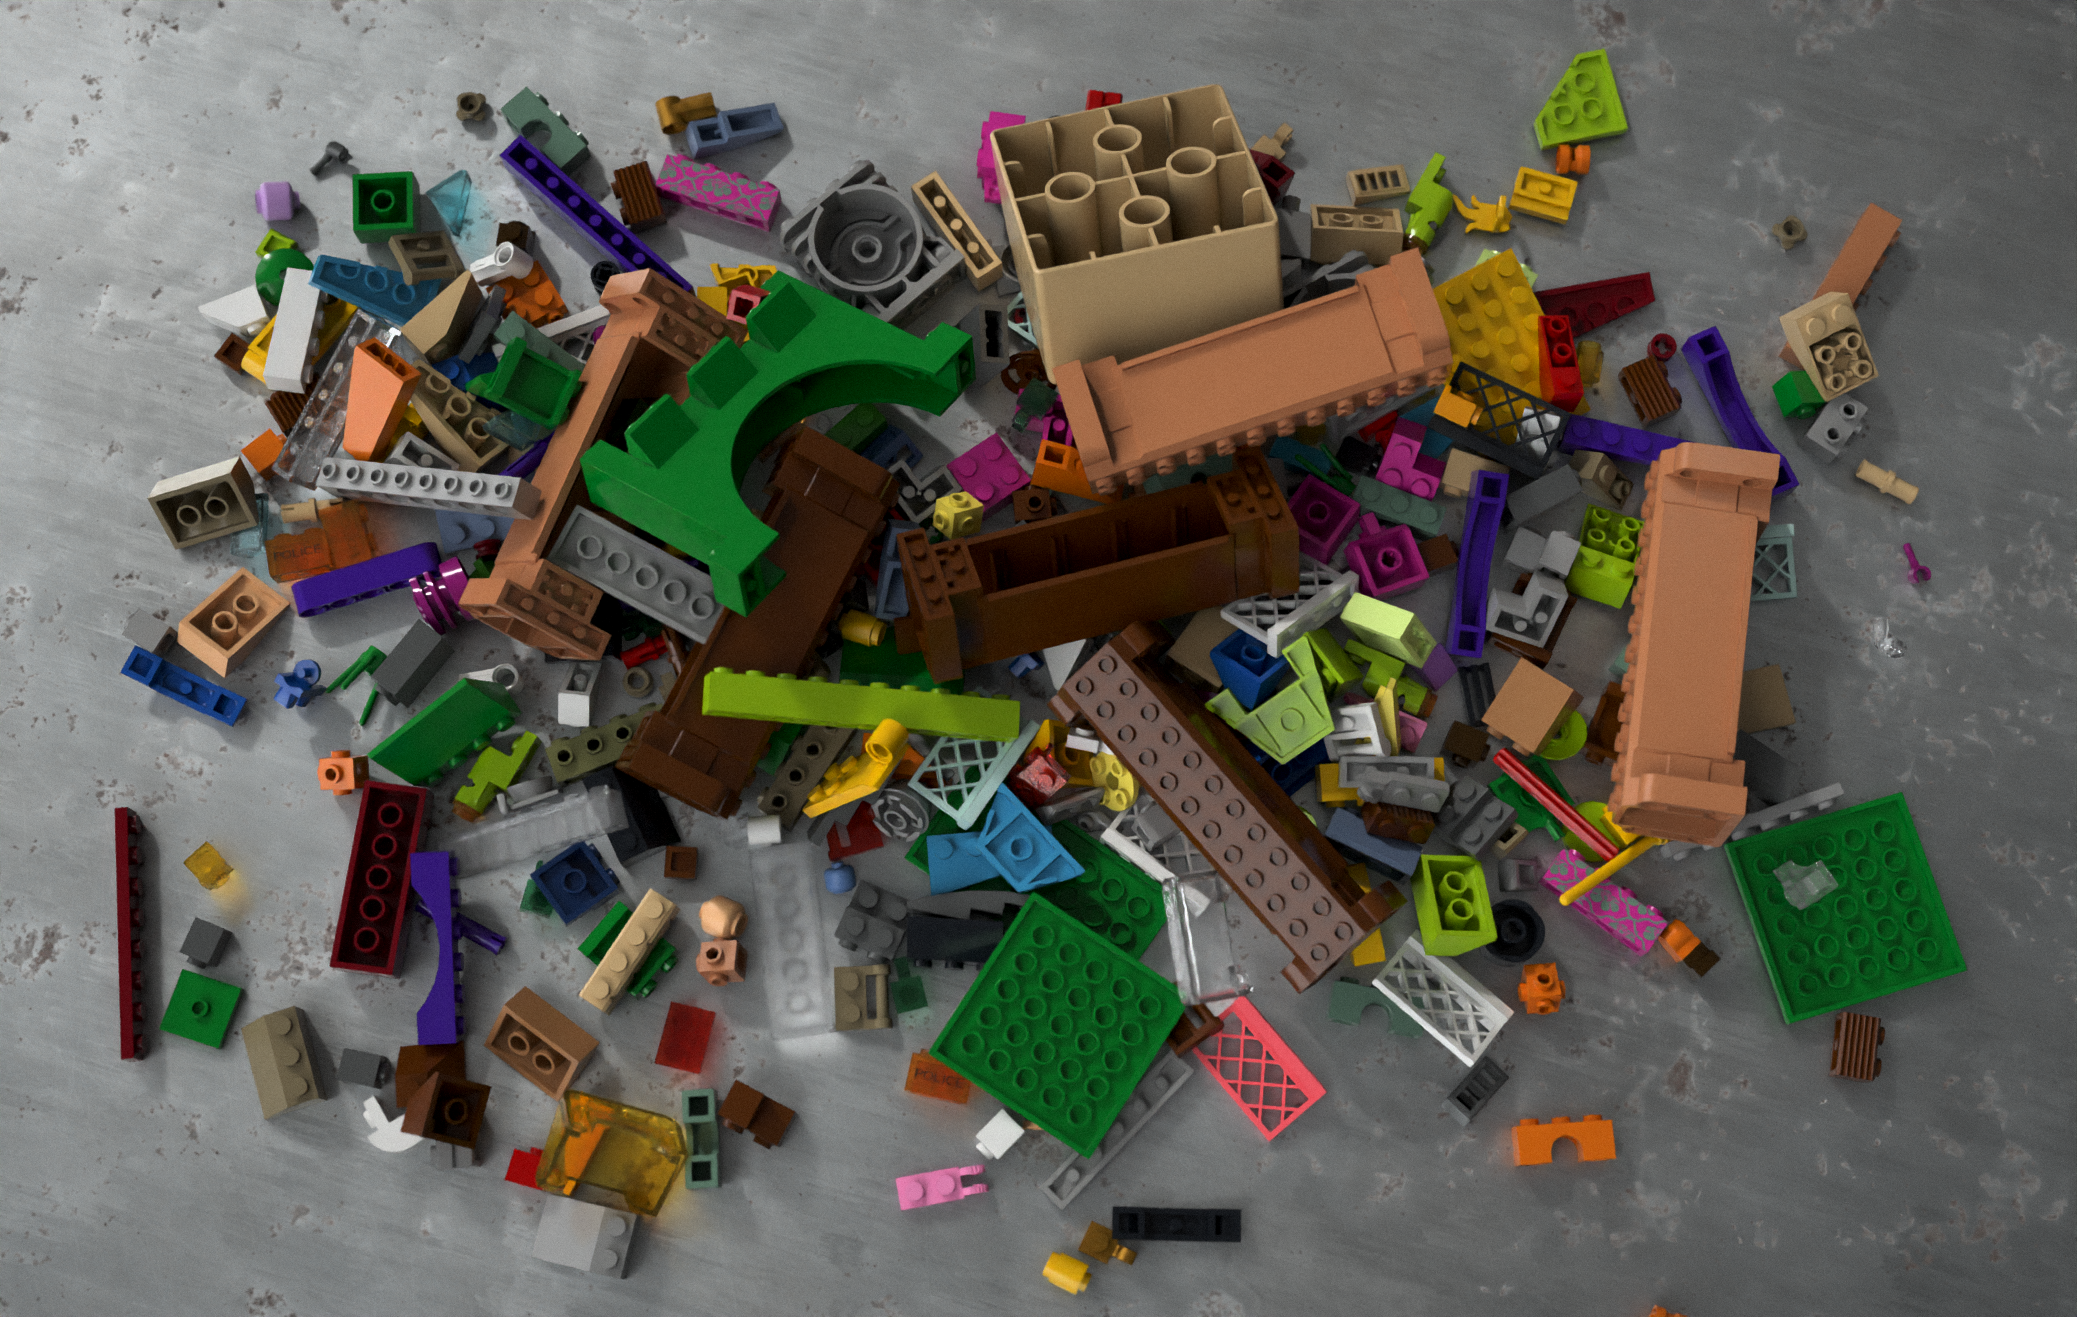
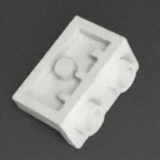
M1526 406L1522 418L1534 414L1533 408ZM1551 412L1539 416L1545 433L1557 429L1562 416ZM1536 417L1520 423L1524 440L1542 434ZM1517 434V438H1516V442H1515V443L1521 441V440H1520V437H1519V434ZM1554 434L1546 436L1549 444ZM1540 438L1525 443L1529 455L1541 461L1547 450L1544 439ZM1522 445L1514 447L1515 449L1525 453ZM1553 451L1542 475H1545L1548 467L1554 468L1558 451Z

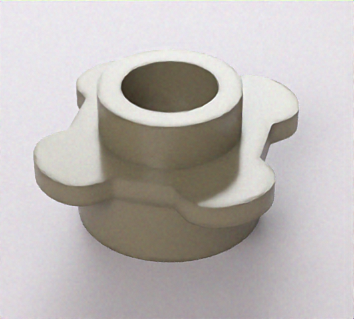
M473 92L458 95L457 105L459 110L456 112L457 118L460 121H465L466 119L482 121L486 116L483 111L486 97L481 93L476 94ZM470 105H473L474 108H473V109H469V106H470Z
M1793 215L1788 216L1781 224L1777 223L1772 227L1773 235L1779 237L1782 242L1781 246L1784 249H1791L1796 242L1804 241L1808 236L1803 223ZM1788 230L1792 231L1791 235L1787 233Z

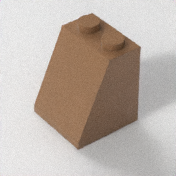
M1521 657L1481 721L1489 725L1486 731L1498 739L1502 740L1504 736H1507L1513 740L1512 748L1528 757L1530 752L1540 756L1583 701L1584 697Z

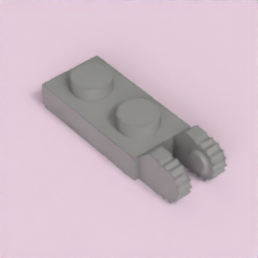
M1370 770L1366 773L1364 780L1367 784H1361L1357 790L1358 797L1366 802L1369 801L1376 804L1380 801L1437 813L1450 792L1449 784L1444 781L1392 771L1387 773Z

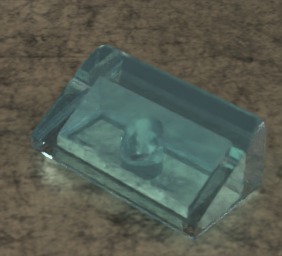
M268 493L255 494L259 524L231 533V555L252 558L266 553Z

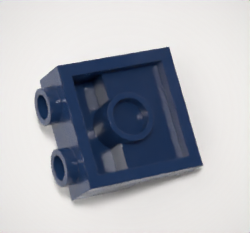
M580 839L530 874L534 883L566 927L590 910L595 911L619 894L617 885L621 883L611 868L605 870L599 860L602 859V856L595 845L591 843L587 846L583 839Z

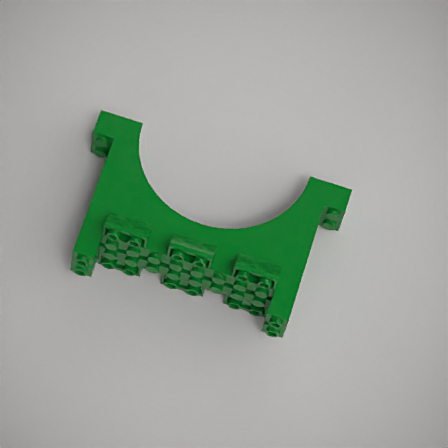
M778 270L760 287V289L770 291L768 296L758 306L751 309L746 316L750 339L739 348L730 337L725 336L697 364H694L686 373L690 397L684 403L678 405L666 393L656 403H653L624 432L629 454L601 439L580 458V463L590 502L707 564L716 601L747 617L787 576L786 571L763 556L780 538L779 533L756 518L740 498L744 477L759 452L774 437L796 422L818 412L845 405L860 403L899 404L921 409L940 417L976 380L972 335L941 322L934 331H930L927 334L925 340H922Z

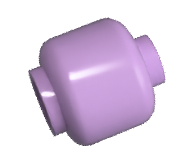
M287 181L263 182L260 190H255L257 214H262L266 221L291 220L294 216V209H300L299 191H293L291 184Z

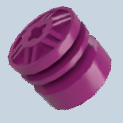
M457 556L438 565L442 577L438 581L435 580L428 570L423 572L428 585L426 587L422 585L417 576L409 579L413 599L425 622L441 636L446 634L441 620L446 619L454 630L457 628L455 613L460 612L468 622L475 619L469 612L458 606L468 583L467 578L469 575Z

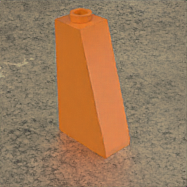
M375 337L356 345L354 349L342 447L355 460L375 462L384 457L422 375L421 372Z

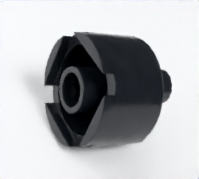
M1507 899L1492 906L1491 910L1497 939L1479 947L1482 956L1492 963L1505 967L1520 965L1533 957L1542 947L1545 938V925L1541 916L1538 915L1529 903L1522 900ZM1508 927H1511L1512 933H1516V936L1512 939H1509L1508 934L1504 933V930Z

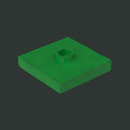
M182 969L159 1029L221 1050L244 989Z

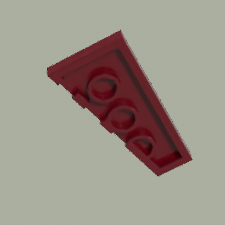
M1650 272L1533 292L1545 316L1568 315L1573 338L1655 301Z

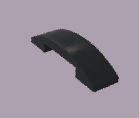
M1112 1206V1239L1241 1242V1209Z

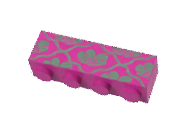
M667 154L655 185L658 196L767 232L771 231L782 202L780 190L772 183L766 181L754 182L749 180L744 174L738 172L729 174L721 171L719 167L713 164L706 163L701 165L681 154H678L677 157Z
M1564 848L1554 858L1538 883L1560 898L1563 893L1599 868L1593 869L1586 864L1585 857L1573 849L1568 851ZM1611 876L1570 904L1572 908L1640 957L1648 953L1668 924L1662 918L1664 915L1661 911L1652 905H1643L1636 900L1638 896L1632 890L1625 886L1620 888L1611 882Z

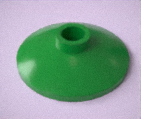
M282 248L269 252L261 259L256 269L255 280L260 294L266 301L279 307L284 280L280 278V274L287 271V268L313 271L314 268L313 263L306 255L294 249Z

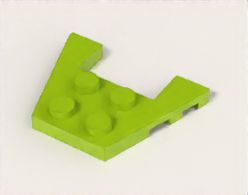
M1306 634L1281 651L1300 678L1250 713H1247L1228 687L1204 704L1207 709L1216 713L1234 729L1239 730L1251 739V742L1282 765L1335 730V724L1310 641Z

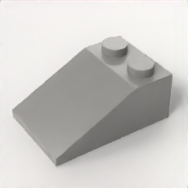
M548 1193L531 1257L609 1277L626 1279L642 1216Z

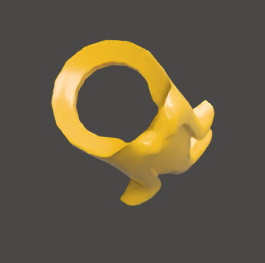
M1453 194V202L1459 214L1464 219L1473 222L1467 225L1465 234H1468L1471 230L1503 233L1511 229L1509 222L1513 217L1505 206L1506 195H1500L1497 205L1480 203L1473 194L1471 205L1474 209H1469Z

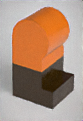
M1678 919L1670 923L1657 938L1663 948L1693 981L1703 977L1721 959L1713 950H1709L1698 937H1695L1692 931Z

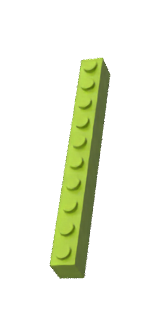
M714 668V672H710L704 677L702 715L873 731L876 730L882 720L893 719L902 724L908 731V734L1006 743L1019 738L1020 701L1010 700V696L1005 694L991 695V698L980 697L979 692L965 691L961 692V695H952L950 690L942 688L931 689V692H921L920 687L910 685L901 686V690L889 689V684L870 683V687L858 686L859 682L856 680H840L839 684L827 683L828 679L825 677H809L808 681L796 680V675L777 674V678L765 677V672L746 671V675L733 674V669Z

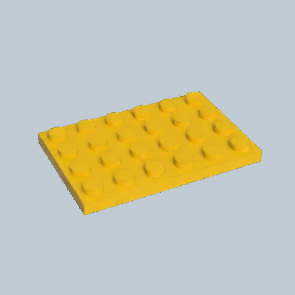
M1512 248L1433 288L1448 332L1453 358L1450 377L1446 378L1444 386L1450 384L1461 361L1542 399L1539 383L1538 317L1545 315ZM1464 370L1458 381L1461 391L1467 392L1478 388L1476 376ZM1480 378L1483 386L1490 383ZM1497 385L1484 389L1489 406L1507 400L1503 388ZM1456 387L1452 393L1454 395L1458 392ZM1481 391L1470 394V396L1475 398L1473 404L1486 408ZM1508 391L1510 399L1518 396ZM1584 394L1575 411L1569 413L1581 416L1591 410ZM1521 399L1512 402L1517 419L1522 418L1526 406L1532 407L1531 401ZM1508 404L1491 410L1496 427L1514 421ZM1535 404L1537 409L1544 410L1543 407ZM1488 411L1482 413L1476 426L1473 425L1475 430L1483 432L1493 428ZM1515 424L1498 430L1502 443L1511 445L1516 442L1518 431ZM1495 432L1486 434L1497 440ZM1478 452V454H1479V456H1480L1481 458H1484V459H1487V460H1490V461H1493V462L1496 461V460H1494V459H1492V458H1490V457H1488V456H1486V455H1484V454Z

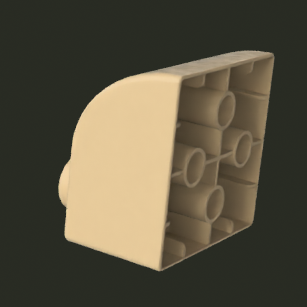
M1212 84L1000 128L992 131L990 134L999 193L1015 269L1048 380L1052 384L1057 385L1052 368L1078 359L1082 366L1114 355L1118 366L1122 362L1284 309L1279 218L1221 85Z

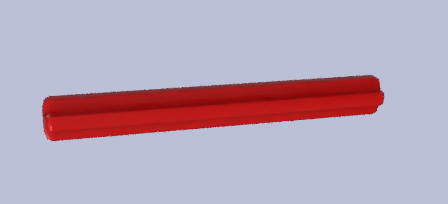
M1502 748L1494 756L1493 762L1599 856L1607 862L1615 858L1619 852V847L1506 748Z

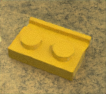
M1520 166L1508 209L1565 225L1569 217L1578 182Z

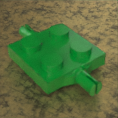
M1534 755L1527 760L1521 761L1571 806L1575 804L1544 757ZM1503 772L1501 777L1487 785V788L1494 797L1516 809L1519 816L1515 822L1527 829L1529 833L1535 829L1546 827L1554 842L1566 836L1557 823V818L1505 772Z

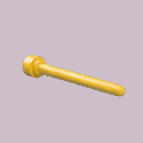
M1643 837L1563 893L1559 898L1560 904L1563 906L1570 905L1652 846L1665 845L1672 840Z

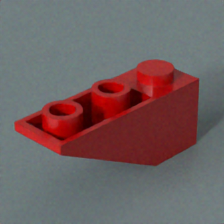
M1568 315L1539 316V383L1542 400L1567 412H1574L1584 394L1569 317Z

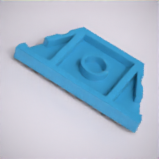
M1001 783L976 844L977 850L1017 893H1024L1082 876L1085 870L1005 784Z

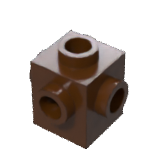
M1030 485L1024 487V490L1012 491L1015 526L1023 519L1028 524L1057 515L1056 497L1049 496V488Z

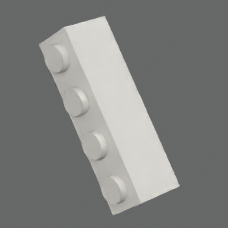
M287 268L263 372L268 389L304 394L306 384L312 382L314 371L313 365H311L312 357L317 356L319 352L318 330L324 328V303H329L331 294L308 285L312 274L310 270Z

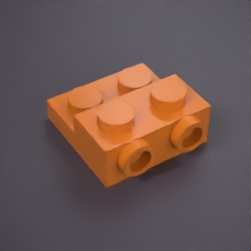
M538 260L533 262V268L526 277L517 279L511 275L495 283L506 290L503 302L507 303L501 315L504 321L513 310L538 329L546 324L561 320L564 314L568 313L565 303ZM495 284L486 288L488 295L492 291Z

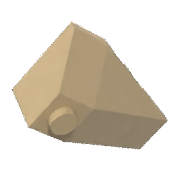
M420 359L411 364L422 375L410 401L444 455L460 464L457 471L480 473L521 437L519 432L498 410L493 407L488 409L476 401V396L469 391L465 394L453 386L449 378Z

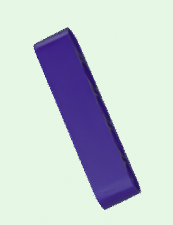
M425 542L301 580L293 584L291 589L299 617H312L411 586L409 579L415 576L418 577L421 583L426 582L423 572L427 570L434 578H438L441 576L438 565L442 561L437 544L435 542Z

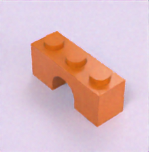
M1602 1114L1583 1116V1122H1571L1570 1116L1551 1118L1552 1124H1539V1119L1519 1120L1520 1126L1511 1128L1515 1166L1552 1163L1551 1149L1553 1143L1558 1138H1566L1575 1145L1578 1162L1616 1159L1612 1120H1602Z

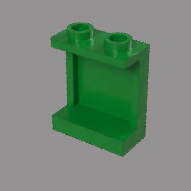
M516 336L508 342L483 396L551 430L558 424L562 425L565 422L570 411L567 408V404L571 397H576L582 386V382L579 381L582 372L578 369L570 371L526 347L528 342Z
M618 901L578 947V950L598 966L633 915V912L621 901ZM662 937L638 974L633 975L635 978L627 991L638 1001L642 996L647 998L658 985L656 980L663 971L667 974L677 964L679 959L676 956L680 952Z

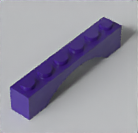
M1713 326L1690 336L1682 346L1681 351L1732 448L1780 454L1778 481L1772 490L1771 503L1790 495L1800 484L1786 457L1771 443L1753 416L1739 386L1730 352L1717 327Z
M1572 414L1564 429L1562 439L1558 441L1557 451L1558 453L1573 456L1575 449L1604 453L1610 460L1651 465L1652 460L1657 461L1661 450L1675 448L1680 443L1692 441Z
M1476 470L1471 473L1445 650L1448 654L1472 658L1482 657L1486 631V603L1490 566L1495 539L1505 506L1509 474Z
M455 850L410 853L411 885L423 898L432 914L437 928L440 947L439 966L434 985L426 1001L417 1012L418 1045L457 1043L462 1040V1035H466L467 1031L466 1016H461V1003L465 1002V986L460 984L459 971L464 970L463 952H459L458 940H461L463 937V925L461 920L457 921V908H461L462 903L461 890L456 889V876L460 875V859L455 857Z

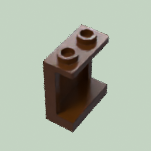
M1521 573L1511 593L1523 596L1533 573ZM1567 590L1568 598L1543 648L1492 632L1487 644L1518 659L1522 657L1543 670L1553 654L1554 646L1578 599L1573 597L1572 593Z
M1611 680L1602 691L1587 729L1586 742L1578 752L1585 756L1584 759L1587 762L1597 766L1605 764L1613 767V763H1617L1619 752L1614 751L1616 735L1620 733L1623 722H1618V711L1620 703L1624 702L1626 692H1621V685Z

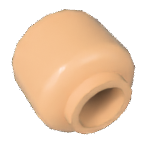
M717 895L709 902L706 901L699 912L703 931L716 938L732 940L735 937H739L743 934L748 923V916L745 914L744 906L725 896Z

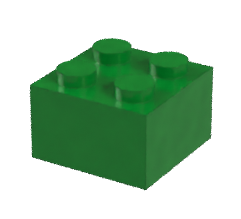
M413 171L352 174L353 232L361 244L389 242L392 235L420 233V184Z

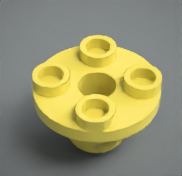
M1100 752L1096 757H1092L1089 766L1092 771L1094 788L1103 787L1105 790L1099 805H1105L1114 811H1123L1132 807L1137 800L1139 788L1143 786L1116 756Z

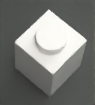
M1001 1109L975 1136L979 1141L976 1148L988 1160L994 1156L999 1161L1025 1134V1131Z

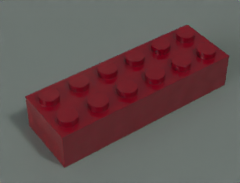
M365 780L329 967L342 972L400 979L417 892L411 885L410 853L424 852L434 801V794L427 788Z

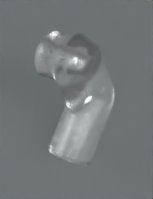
M1874 618L1873 633L1875 647L1891 658L1905 656L1907 645L1889 633L1888 618Z

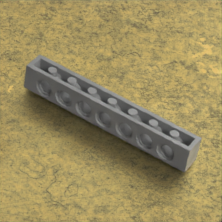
M324 457L316 482L317 487L337 498L344 497V499L526 520L534 519L541 495L540 489L520 477Z

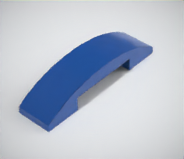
M136 645L120 672L187 707L231 727H234L248 699L198 677Z

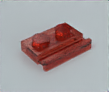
M671 1001L654 1063L700 1075L717 1013Z

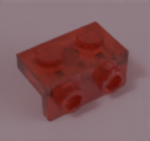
M1051 742L1042 749L1036 746L1025 757L1027 762L1022 766L1019 763L1015 764L1006 776L1008 780L1005 786L1030 812H1033L1071 778V775L1050 755L1054 748Z

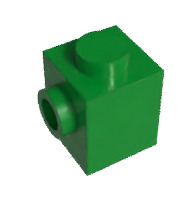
M1790 371L1772 386L1784 418L1798 417L1799 420L1807 419L1816 413L1815 410L1825 403L1806 371Z

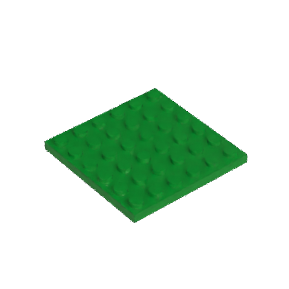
M1902 792L1724 845L1786 1025L1967 971Z
M1033 891L927 1053L1089 1160L1189 1004L1192 996Z

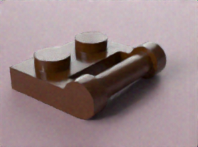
M1188 976L1181 977L1173 984L1192 996L1189 1004L1203 1021L1204 1025L1197 1029L1183 1011L1165 1040L1179 1059L1208 1037L1220 1032L1225 1026L1220 1017H1215L1193 989V982Z

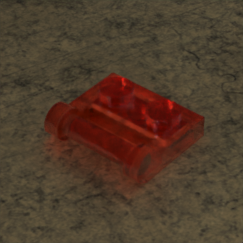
M862 800L846 826L851 843L850 846H841L834 822L826 835L830 849L827 852L830 862L884 848L879 828L873 822L875 813L873 808H871V804Z

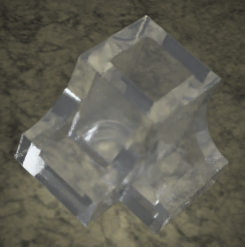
M1789 860L1773 870L1785 888L1784 895L1791 905L1797 906L1799 910L1815 903L1839 886L1821 860L1808 867L1798 866L1792 860Z

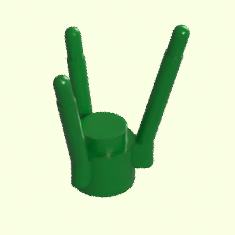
M1324 443L1320 444V449L1341 476L1335 473L1330 478L1300 454L1295 455V459L1322 479L1327 485L1349 497L1356 488V485L1351 482L1353 476L1343 468Z
M371 645L366 652H363L349 668L325 689V692L331 693L340 684L341 689L345 690L362 672L371 677L388 656ZM376 682L359 721L361 726L365 725L379 693L374 689L378 685Z

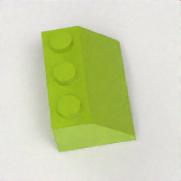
M1421 854L1410 881L1425 955L1457 956L1495 941L1497 933L1481 860L1477 861L1471 856Z

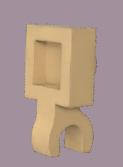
M1284 122L1272 139L1263 135L1251 149L1272 155L1281 162L1286 157V152L1282 147L1292 138L1293 135L1291 133L1293 129Z

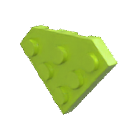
M1605 48L1576 54L1545 106L1536 117L1533 125L1541 151L1557 148L1559 144L1571 145L1626 133L1628 126Z

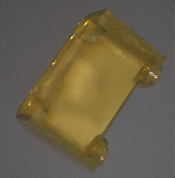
M566 1090L558 1103L536 1171L537 1186L542 1187L546 1191L554 1192L563 1190L568 1180L624 1194L625 1202L630 1211L638 1215L646 1214L657 1217L688 1158L682 1128L676 1120L664 1114L577 1090Z

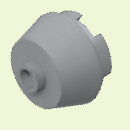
M898 779L886 786L874 806L871 805L876 816L873 822L887 836L892 838L894 834L906 837V841L909 842L915 840L927 830L932 803L907 785L910 779Z

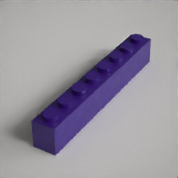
M519 135L500 154L507 171L610 262L614 263L623 273L651 268L696 297L694 288L688 281L522 135Z

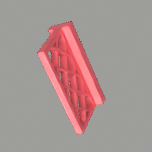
M1242 994L1218 1016L1224 1023V1019L1234 1012L1242 1021L1241 1035L1223 1034V1029L1213 1035L1218 1037L1217 1056L1204 1055L1198 1046L1193 1048L1192 1051L1270 1142L1327 1093V1089L1248 997ZM1246 1027L1254 1036L1245 1035ZM1222 1037L1241 1039L1240 1057L1221 1056ZM1245 1039L1258 1040L1262 1044V1059L1244 1058ZM1266 1050L1274 1060H1266ZM1209 1059H1217L1216 1068ZM1221 1060L1239 1061L1238 1080L1225 1079L1221 1075ZM1243 1062L1262 1063L1260 1082L1242 1080ZM1266 1063L1280 1065L1284 1070L1283 1084L1264 1082ZM1287 1075L1296 1085L1287 1084ZM1229 1083L1238 1084L1237 1092ZM1242 1084L1260 1086L1259 1104L1244 1102L1241 1098ZM1264 1086L1283 1087L1281 1106L1263 1105ZM1286 1088L1300 1089L1308 1100L1299 1108L1285 1107ZM1250 1108H1259L1258 1117ZM1262 1109L1281 1110L1280 1124L1271 1132L1262 1123ZM1285 1111H1294L1284 1120Z

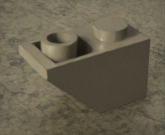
M1575 449L1569 466L1571 469H1575L1581 477L1582 493L1617 510H1622L1634 486L1632 481L1604 453Z

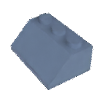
M1345 806L1343 809L1337 807L1324 833L1327 840L1343 857L1355 863L1364 862L1366 868L1404 885L1412 877L1423 847L1409 841L1366 833V825H1364L1363 819L1360 818L1361 813L1350 807Z

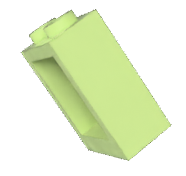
M1354 592L1350 601L1345 604L1340 619L1361 644L1421 669L1437 643L1415 613Z

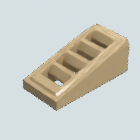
M1403 164L1349 171L1345 179L1353 206L1411 192ZM1397 174L1400 183L1399 187H1395L1392 179V175ZM1386 176L1389 188L1383 187L1381 177ZM1375 179L1377 189L1373 190L1370 180ZM1364 181L1366 191H1362L1360 182Z

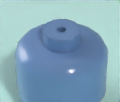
M843 861L831 863L832 867L824 871L826 889L829 892H833V894L851 891L856 886L854 867L852 865H844Z

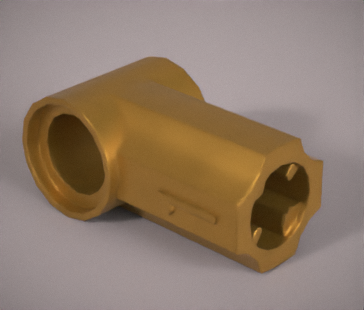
M711 92L683 99L677 96H667L655 103L661 131L666 135L683 132L686 130L689 122L717 117Z

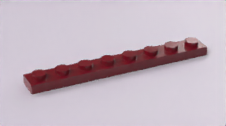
M128 807L114 808L121 1060L137 1062L143 1061V1053L147 1051V1037L142 1030V1021L146 1020V1005L142 1002L141 989H144L146 984L144 971L141 970V958L144 957L145 946L143 940L140 939V927L144 924V914L142 908H139V896L143 893V883L141 877H138V865L142 863V851L140 846H137V834L141 832V820L137 812Z

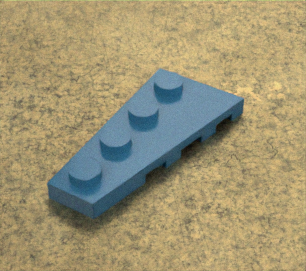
M321 254L316 260L308 285L403 327L436 297L442 279L420 281L417 285L408 286L403 280V272L389 270L387 267L377 265H364L357 261Z

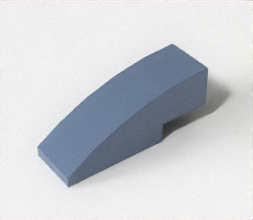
M775 103L720 111L716 118L689 122L685 136L693 159L753 144L782 132L784 128Z
M887 519L878 573L875 604L876 618L893 620V618L907 616L909 607L905 594L896 534L919 529L918 522Z

